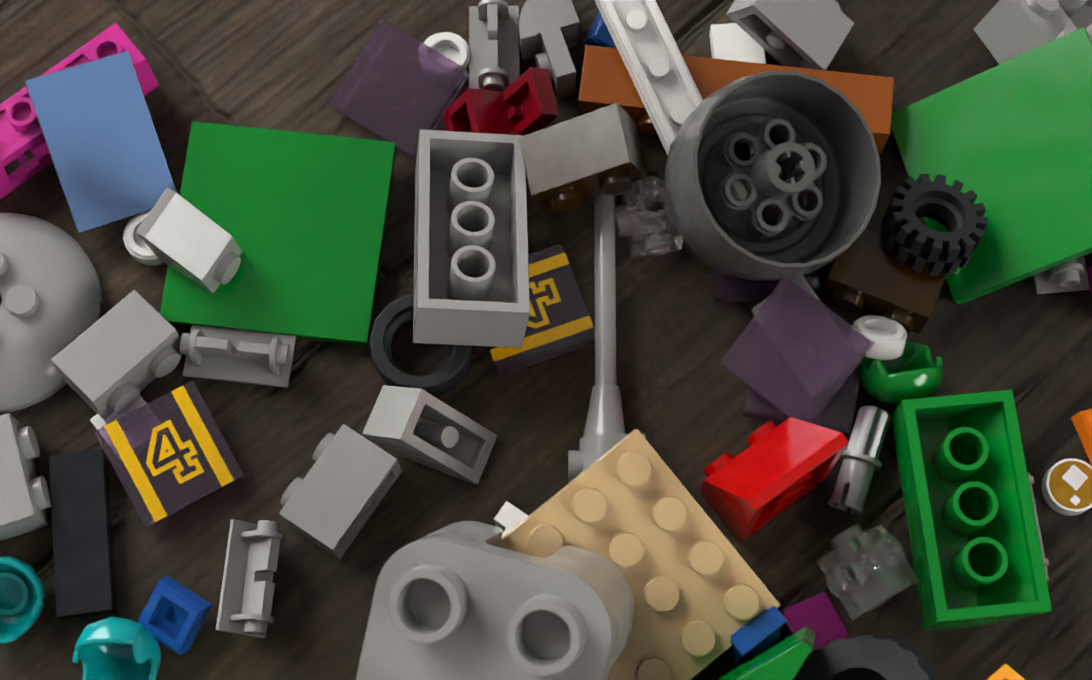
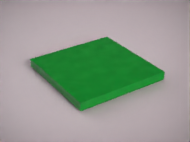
M1084 27L891 114V129L909 178L912 177L917 181L919 174H929L930 181L934 182L937 174L946 176L945 184L950 186L953 185L956 179L964 184L961 192L965 194L972 190L977 195L974 204L983 203L986 209L983 217L988 218L987 226L972 258H970L968 264L963 269L958 267L955 273L946 274L945 276L955 303L958 305L1092 253V42ZM924 217L928 228L939 232H949L940 222Z
M192 121L180 196L233 236L243 252L239 256L241 263L234 277L225 285L220 283L213 294L168 266L160 315L174 326L192 327V325L291 335L296 336V339L370 346L396 161V142Z

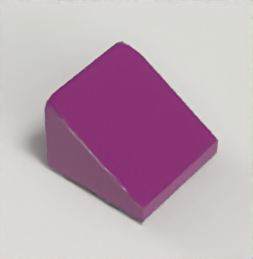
M825 591L780 612L787 620L781 627L786 638L806 626L816 632L813 648L810 653L817 648L819 650L831 644V641L843 637L851 638Z

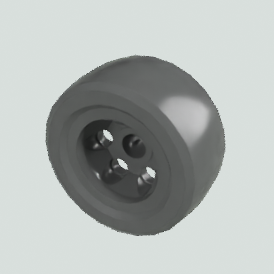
M768 71L742 77L708 95L684 120L670 145L664 170L665 197L672 221L685 243L706 263L725 274L746 280H784L813 272L842 255L865 230L876 208L881 185L879 153L873 133L861 112L841 91L819 78L796 71ZM769 135L777 138L783 143L779 145L773 144L769 138ZM735 143H746L749 146L751 153L749 160L743 161L737 158L734 154ZM782 168L786 175L785 181L778 177ZM733 181H739L746 187L747 196L744 201H738L731 195L730 186ZM800 191L806 192L802 209L797 203V196ZM765 206L774 208L778 213L779 219L774 226L767 225L762 218V211Z

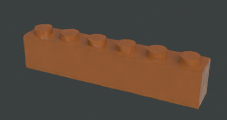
M585 45L578 99V116L618 103L635 120L636 129L647 135L658 136L618 49ZM682 55L703 100L708 95L739 78L762 72L796 71L819 78L841 91L856 106L873 133L879 155L884 150L891 128L893 77ZM769 135V138L773 144L783 143L777 138Z

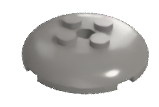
M0 213V299H2L0 305V413L13 412L35 405L52 396L67 384L51 359L99 320L100 306L103 304V293L97 271L82 247L68 233L56 225L38 217L18 213Z

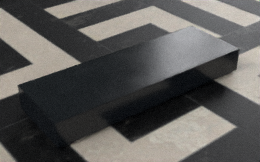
M103 449L49 456L56 617L63 620L115 613L117 610L107 452Z

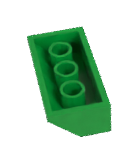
M1013 390L902 400L891 415V424L924 631L975 627L1050 613L1052 607Z

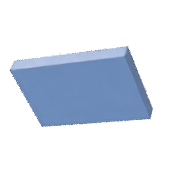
M129 51L24 81L78 233L151 210L167 187L177 193Z

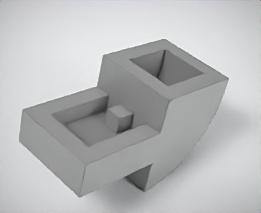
M527 0L519 17V40L522 62L535 59L537 68L548 69L556 99L576 94V70L568 48L579 45V19L572 0Z

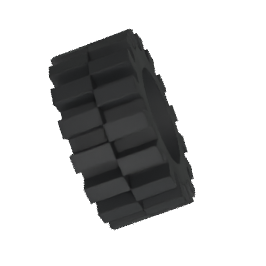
M919 174L917 181L910 177L904 181L902 186L899 185L881 222L883 226L880 230L881 239H887L885 244L889 253L896 250L899 251L895 259L896 261L904 265L909 259L914 262L911 270L917 273H921L924 266L929 267V276H939L943 268L947 275L955 273L958 267L963 269L968 264L970 258H972L980 243L988 221L987 217H983L986 211L983 203L974 204L977 195L972 190L964 194L961 192L963 183L955 179L952 186L945 184L946 176L937 174L934 182L930 181L929 174ZM917 217L934 219L943 224L949 232L932 230L925 226Z

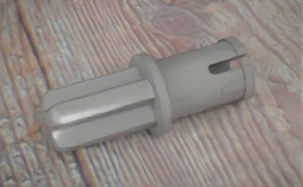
M870 405L862 406L859 409L847 450H844L839 457L843 462L832 497L828 502L831 507L846 513L848 508H850L851 514H863V506L874 471H879L882 467L878 457L890 422V414L887 411Z

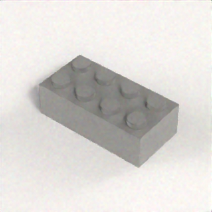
M420 129L415 166L413 343L522 348L530 314L526 169L519 137H522V135Z

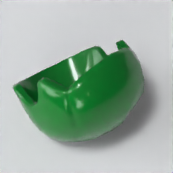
M905 342L903 354L892 360L873 359L860 354L859 375L864 389L871 396L888 405L898 406L902 400L933 397L943 379L942 357L937 356L934 365L930 349L924 344Z

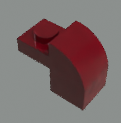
M530 67L504 92L467 89L443 112L447 131L525 136L544 129L559 116L548 69Z

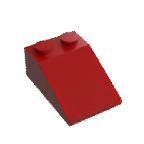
M789 417L778 426L771 420L747 438L750 447L735 458L730 452H726L705 468L703 472L707 478L703 480L700 493L740 544L825 481L849 443L841 432L794 417Z

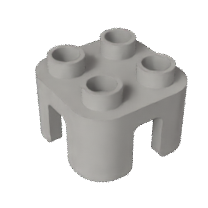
M476 521L452 523L402 547L383 566L374 591L356 680H607L612 664L627 647L631 634L635 602L630 583L615 563L599 553L574 546H563L546 558L535 557L500 548L503 529Z

